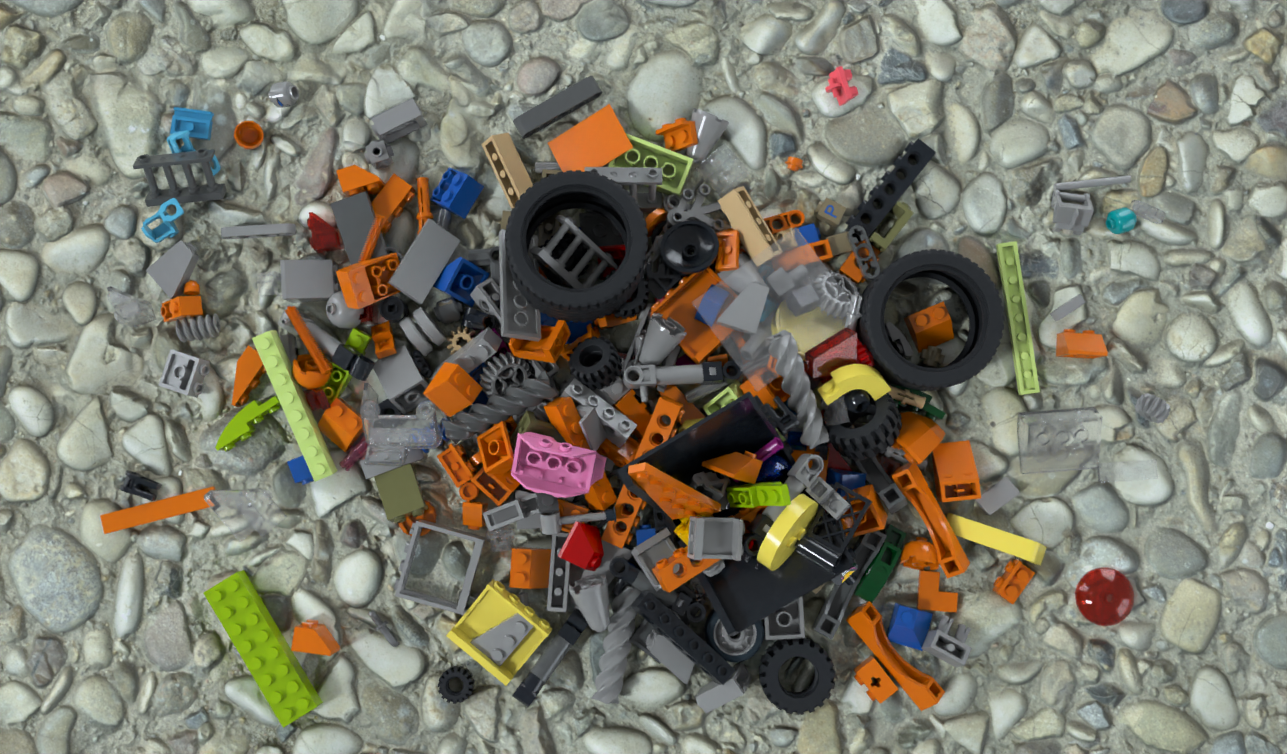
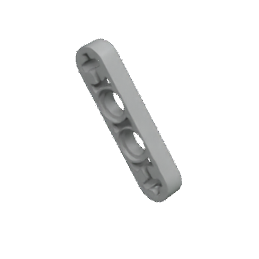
M290 223L221 228L222 239L296 235V225Z

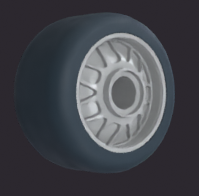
M713 609L705 623V638L707 644L724 660L728 662H742L750 659L760 649L764 638V628L762 621H759L741 631L739 636L733 638L727 634L715 609Z

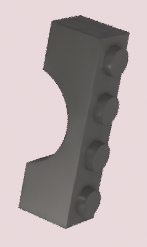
M866 457L864 460L852 459L861 473H867L866 480L869 484L873 485L878 497L891 515L908 504L902 492L884 471L876 457Z

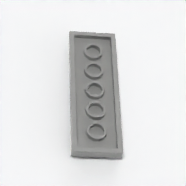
M501 229L499 232L501 336L539 341L541 339L540 312L531 303L529 304L526 301V298L521 295L520 290L516 287L506 252V230ZM533 235L528 255L533 266L539 272L537 259L530 253L534 246L538 247V236Z

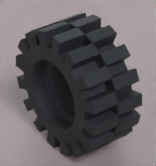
M453 666L448 668L439 678L438 692L442 694L443 699H447L446 702H453V704L461 703L471 695L475 681L472 678V673H469L467 668L463 669L462 666ZM454 677H458L463 681L464 687L459 692H454L449 687V681Z

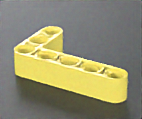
M951 513L947 514L946 519L956 536L1041 566L1046 546Z

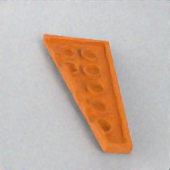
M646 462L629 465L628 474L672 520L698 515L711 516L712 513L721 512L720 503Z

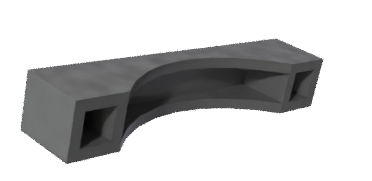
M879 531L860 535L853 548V552L857 557L855 562L858 565L857 570L853 574L857 579L852 585H847L845 582L839 586L834 584L812 625L815 631L831 640L833 639L859 581L879 552L887 535Z

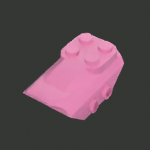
M533 432L518 433L511 476L523 487L535 493H546L557 498H568L589 493L591 485L603 478L607 458L598 454L597 451L572 446L565 442L559 443L550 436Z

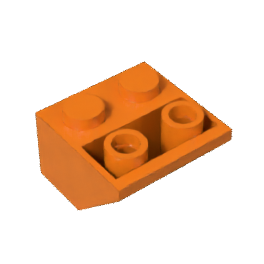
M356 165L336 170L342 191L348 197L365 191L368 192V195H378L385 186V183L378 176Z

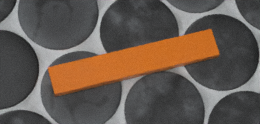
M215 486L103 514L100 517L104 534L217 506L219 502Z

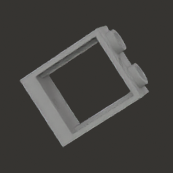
M413 98L371 118L374 123L371 127L375 135L378 136L379 140H384L387 145L428 125Z

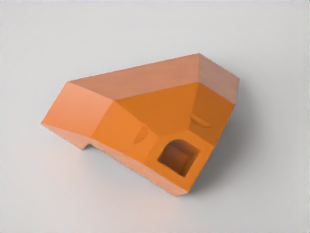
M913 412L900 413L902 428L899 430L900 434L897 439H894V444L891 447L903 450L906 453L904 457L909 463L921 464L942 441L946 433L938 424L927 417Z

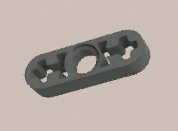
M858 225L853 226L847 233L848 241L862 276L867 280H872L880 273L879 264L865 229ZM854 230H856L857 233H861V235L859 236L860 242H862L863 240L865 241V243L860 244L858 247L855 246V244L859 243L857 238L852 237ZM864 247L869 251L867 258L859 256L858 251L860 248ZM870 258L872 259V261L869 262V265L871 268H875L873 276L871 275V273H866V270L868 269L867 263L864 265L862 264V262H866Z

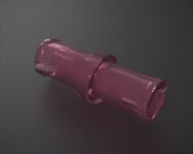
M364 435L355 447L352 446L350 448V452L339 462V465L343 469L345 468L346 471H349L359 459L361 460L364 457L363 454L374 444V441L370 437L368 438L367 435Z

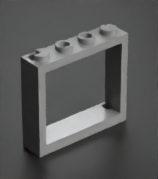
M418 519L416 523H412L409 534H412L410 542L407 541L404 549L407 555L406 559L401 561L399 571L402 573L400 579L397 578L395 581V596L463 615L486 537ZM422 527L475 542L458 603L405 588Z

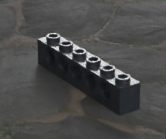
M919 138L915 143L911 141L904 149L907 153L903 158L899 155L892 164L895 168L891 172L887 170L881 178L883 183L879 187L875 185L869 193L871 198L868 201L863 200L857 208L860 210L856 216L852 214L847 220L846 224L848 226L845 231L848 232L853 226L858 225L865 229L869 237L936 152ZM908 157H913L916 160V165L910 164ZM896 172H902L905 178L903 180L899 179L896 176ZM885 186L891 187L893 194H887L884 189ZM873 201H879L881 209H876L873 206ZM861 216H867L870 220V223H863L861 221ZM854 230L852 236L856 237L857 240L860 241L859 236L861 235V233H857L856 230Z
M642 591L631 604V607L715 683L724 685L734 673L735 669L650 591Z

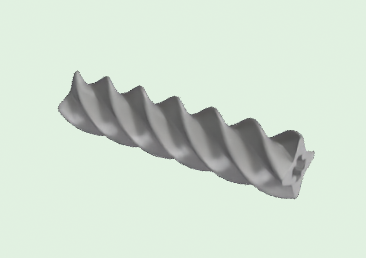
M782 330L775 335L766 337L767 340L771 341L769 354L777 359L775 371L784 377L781 388L790 395L788 407L797 413L796 417L801 424L798 427L803 430L800 441L803 445H809V448L813 449L819 444L828 442L829 435L823 425V418L817 407L816 397L810 389V380L804 371L803 360L798 354L796 340L791 335L792 333Z
M627 583L620 594L616 595L612 601L613 615L610 617V625L607 626L609 634L603 641L605 653L599 660L601 672L595 679L597 692L592 696V699L605 704H619L618 695L623 686L622 676L627 667L626 656L631 648L630 637L634 632V618L638 613L631 607V604L642 592Z

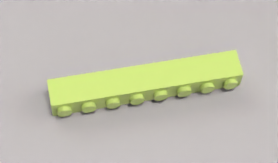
M271 330L253 337L252 340L314 482L333 475L338 470L301 385L294 380L291 362L277 330Z

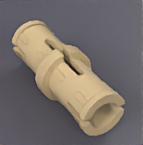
M889 385L891 391L888 393L893 399L900 401L904 405L907 403L920 409L923 408L926 397L913 394L908 389L902 390Z

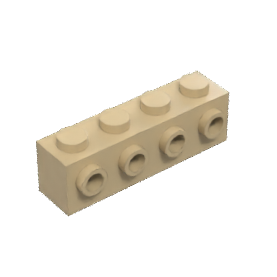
M510 134L492 135L482 143V147L512 209L515 207L517 200L520 199V196L523 193L525 194L526 190L532 187L533 184Z
M744 186L733 189L718 200L721 210L730 221L731 227L739 232L740 242L746 248L751 261L756 267L766 264L783 253Z

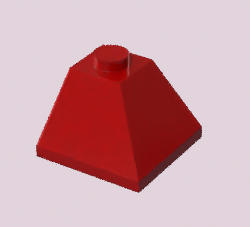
M576 521L558 557L585 570L595 572L601 565V559L604 556L599 528Z

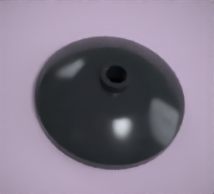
M689 220L677 223L667 230L661 240L660 251L665 264L669 268L682 274H694L705 270L715 261L719 251V242L716 233L710 226L700 221Z

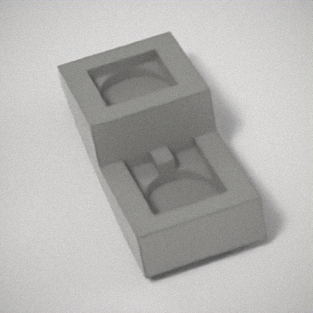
M820 476L805 490L837 521L851 507Z

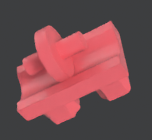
M840 66L835 71L829 73V86L825 90L826 93H833L834 98L836 97L839 106L846 104L858 95L857 87H849L848 81L852 79L850 69H843Z

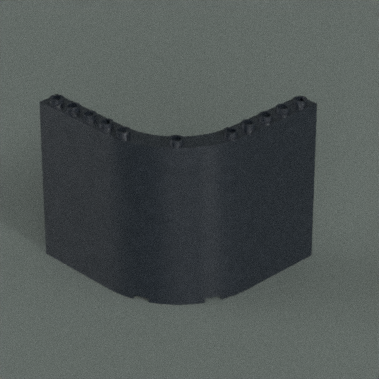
M749 391L617 471L628 490L651 505L657 513L661 512L663 521L672 533L681 521L679 519L672 520L628 474L629 465L646 462L689 486L693 475L703 471L705 473H716L717 477L720 478L719 475L721 473L701 466L702 462L734 452L744 454L745 451L755 453L775 437L781 440L783 448L763 461L755 483L781 482V484H784L789 477L787 473L796 462L791 455L794 451L788 442L784 444L775 428L778 426L759 397H753ZM805 488L802 491L801 494H805L806 496L817 502L805 491L807 488ZM819 503L816 516L822 507ZM721 509V512L712 513L714 517H729L731 515L735 516L739 512ZM824 512L826 520L833 518L832 515H827L826 512ZM836 521L827 523L830 534L837 532L834 527L837 524ZM825 524L816 526L813 534L819 537L827 535ZM839 534L831 537L833 545L840 548L844 542L843 535ZM681 539L678 541L680 547L685 548L687 546ZM796 548L790 557L774 571H771L764 565L759 570H756L754 565L757 561V556H754L747 563L744 561L747 554L743 552L741 561L723 559L725 567L720 573L709 577L702 571L696 576L727 634L733 637L856 566L857 564L854 560L857 557L852 548L845 549L839 564L833 572L796 552Z

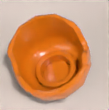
M243 121L236 126L234 138L240 147L253 150L262 144L264 132L256 122Z

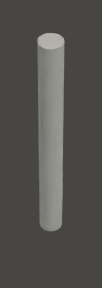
M1131 176L1055 183L1053 189L1061 191L1130 183Z

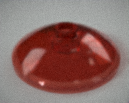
M1101 567L1090 570L1080 579L1075 591V600L1080 613L1088 621L1101 626H1111L1123 621L1131 612L1134 604V591L1130 581L1121 572ZM1111 595L1112 600L1108 602L1107 596Z

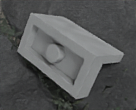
M578 405L576 409L581 418L579 421L580 427L590 449L596 451L607 438L606 432L595 407Z

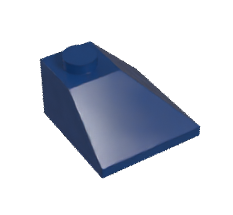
M459 257L444 267L433 287L473 307L475 301L470 294L477 285L487 280L490 273Z
M895 602L886 633L889 641L923 651L921 648L928 634L933 613Z

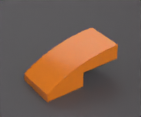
M386 321L372 326L371 334L375 343L377 358L381 359L396 354V345L390 322Z

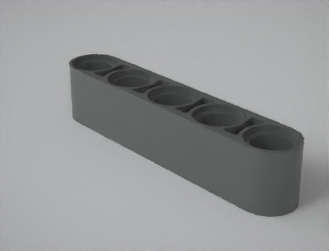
M593 76L586 77L521 114L513 120V123L523 139L528 138L595 100L603 92Z

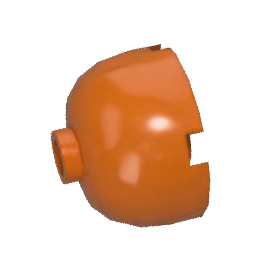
M310 354L299 355L297 360L294 358L292 364L294 380L305 389L313 390L322 387L330 379L332 369L329 374L322 375ZM325 359L327 360V362H329L328 364H330V368H333L332 363L328 359Z
M917 537L916 540L906 543L903 547L900 564L903 563L904 567L916 570H924V567L936 570L940 567L934 544L928 542L927 538Z

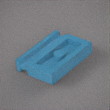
M174 107L175 112L172 117L170 134L189 130V138L210 140L214 113Z

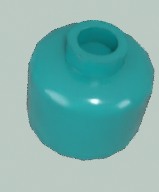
M1127 207L1113 210L1107 215L1106 227L1114 234L1129 232L1137 222L1136 215Z

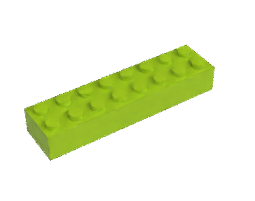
M244 570L236 572L203 593L283 728L323 703Z

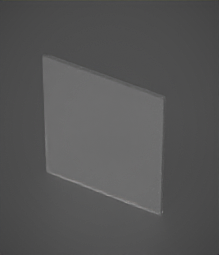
M796 227L692 302V305L757 392L780 376L775 371L777 359L769 354L771 341L767 340L766 337L775 335L782 330L792 333L791 335L796 340L798 346V354L803 359L862 316ZM761 281L766 284V287L770 288L758 329L754 336L716 324L718 318L750 282Z

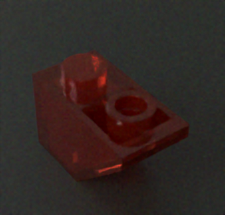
M309 212L307 225L312 232V237H310L311 248H314L318 253L341 250L339 231L315 213Z

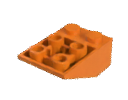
M396 252L355 263L336 271L348 308L361 309L401 292L388 283L400 264Z
M970 441L939 443L931 452L937 502L980 499L979 477Z
M482 467L470 480L498 506H502L521 485L511 476L512 469L500 475L487 474L484 471V467Z

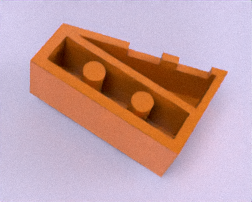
M630 389L612 406L637 424L631 435L634 434L638 438L637 442L641 444L652 415L646 409V404L644 402L640 403L634 397L635 391ZM655 433V439L659 442L663 436L660 433Z

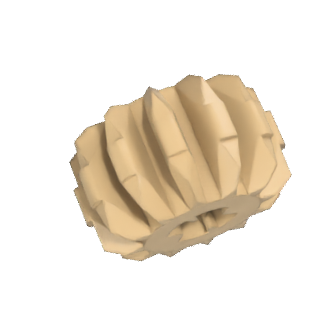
M457 327L458 334L451 331V335L454 336L453 339L447 338V341L452 342V344L447 345L448 349H453L450 354H454L462 347L459 345L461 339L468 343L473 339L472 337L476 332L471 331L469 333L468 327H465L463 332L460 327Z

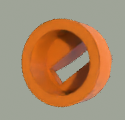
M187 281L184 285V294L190 296L199 295V284L196 281Z

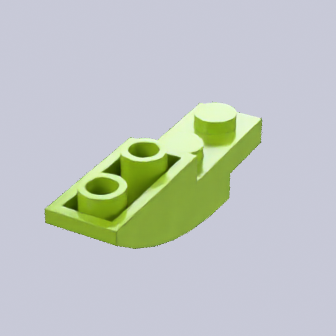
M355 327L352 329L345 345L352 346L365 356V350L372 336ZM335 363L332 364L333 368L330 379L320 388L317 394L318 397L329 403H332L341 396L353 377L348 371L343 370Z
M274 396L263 404L259 400H253L246 405L225 427L215 446L216 450L227 452L236 446V442L249 439L252 436L251 433L255 431L252 423L254 425L264 420L263 416L266 414H273L281 409L278 397Z
M762 482L726 488L730 507L755 508L758 506H787L791 504L787 484H781V482Z

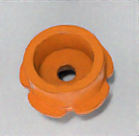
M789 156L788 160L785 161L789 170L798 171L800 168H803V160Z

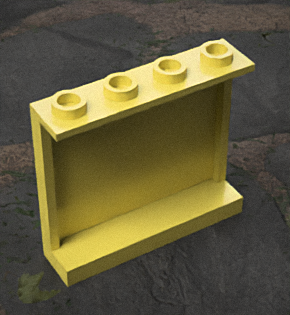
M492 579L446 636L507 686L553 628L550 627L548 621L539 618L531 607L521 603L518 596L509 593L501 582ZM519 613L533 625V628L499 667L472 645L470 641L490 628L499 625L512 615Z

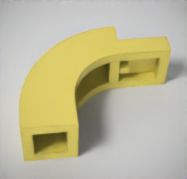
M864 364L846 365L832 371L830 374L833 379L817 389L827 405L855 389L867 391L875 401L891 391L882 375L875 368Z

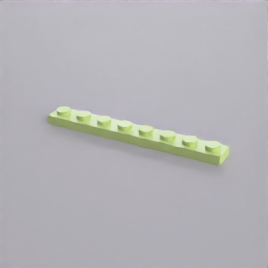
M1017 241L1000 243L996 245L1018 393L1019 395L1039 393V382Z

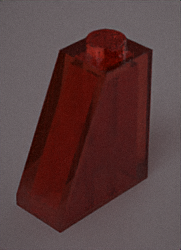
M844 328L805 352V360H803L804 371L812 378L831 375L832 371L840 367L856 364L857 333L850 328Z

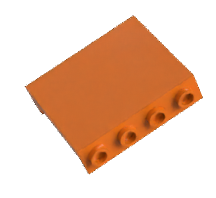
M710 267L701 272L691 274L689 277L685 276L682 278L675 290L673 288L665 294L666 298L661 303L657 301L651 307L650 317L654 313L663 314L661 318L667 320L670 317L685 328L684 333L687 332V335L678 346L697 365L704 362L707 357L737 331L716 324L718 318L738 296ZM713 284L729 292V295L715 322L710 327L694 319L704 295Z

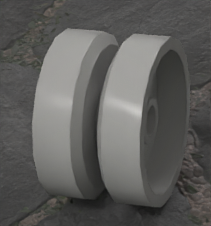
M419 307L413 312V317L418 324L411 318L406 317L399 325L410 342L426 356L433 351V346L428 340L429 338L436 345H441L447 339L422 307Z

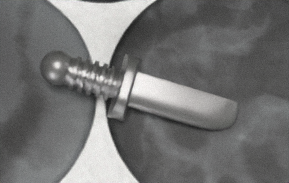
M369 611V617L377 626L374 628L375 631L380 630L393 647L400 645L386 626L388 622L381 621L376 611Z

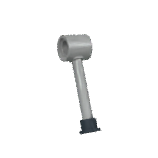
M615 507L613 509H606L605 512L560 517V511L540 514L542 533L546 535L557 534L562 531L561 525L572 524L576 521L606 520L617 522Z

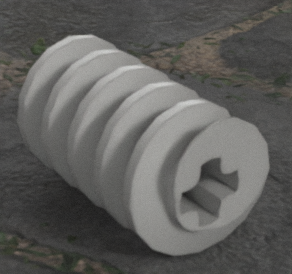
M217 314L213 315L212 320L210 315H206L205 321L202 316H198L197 322L194 317L190 318V323L187 318H183L182 324L179 319L176 320V333L181 342L194 341L195 339L202 340L203 338L209 339L211 337L217 338L219 336L220 321Z

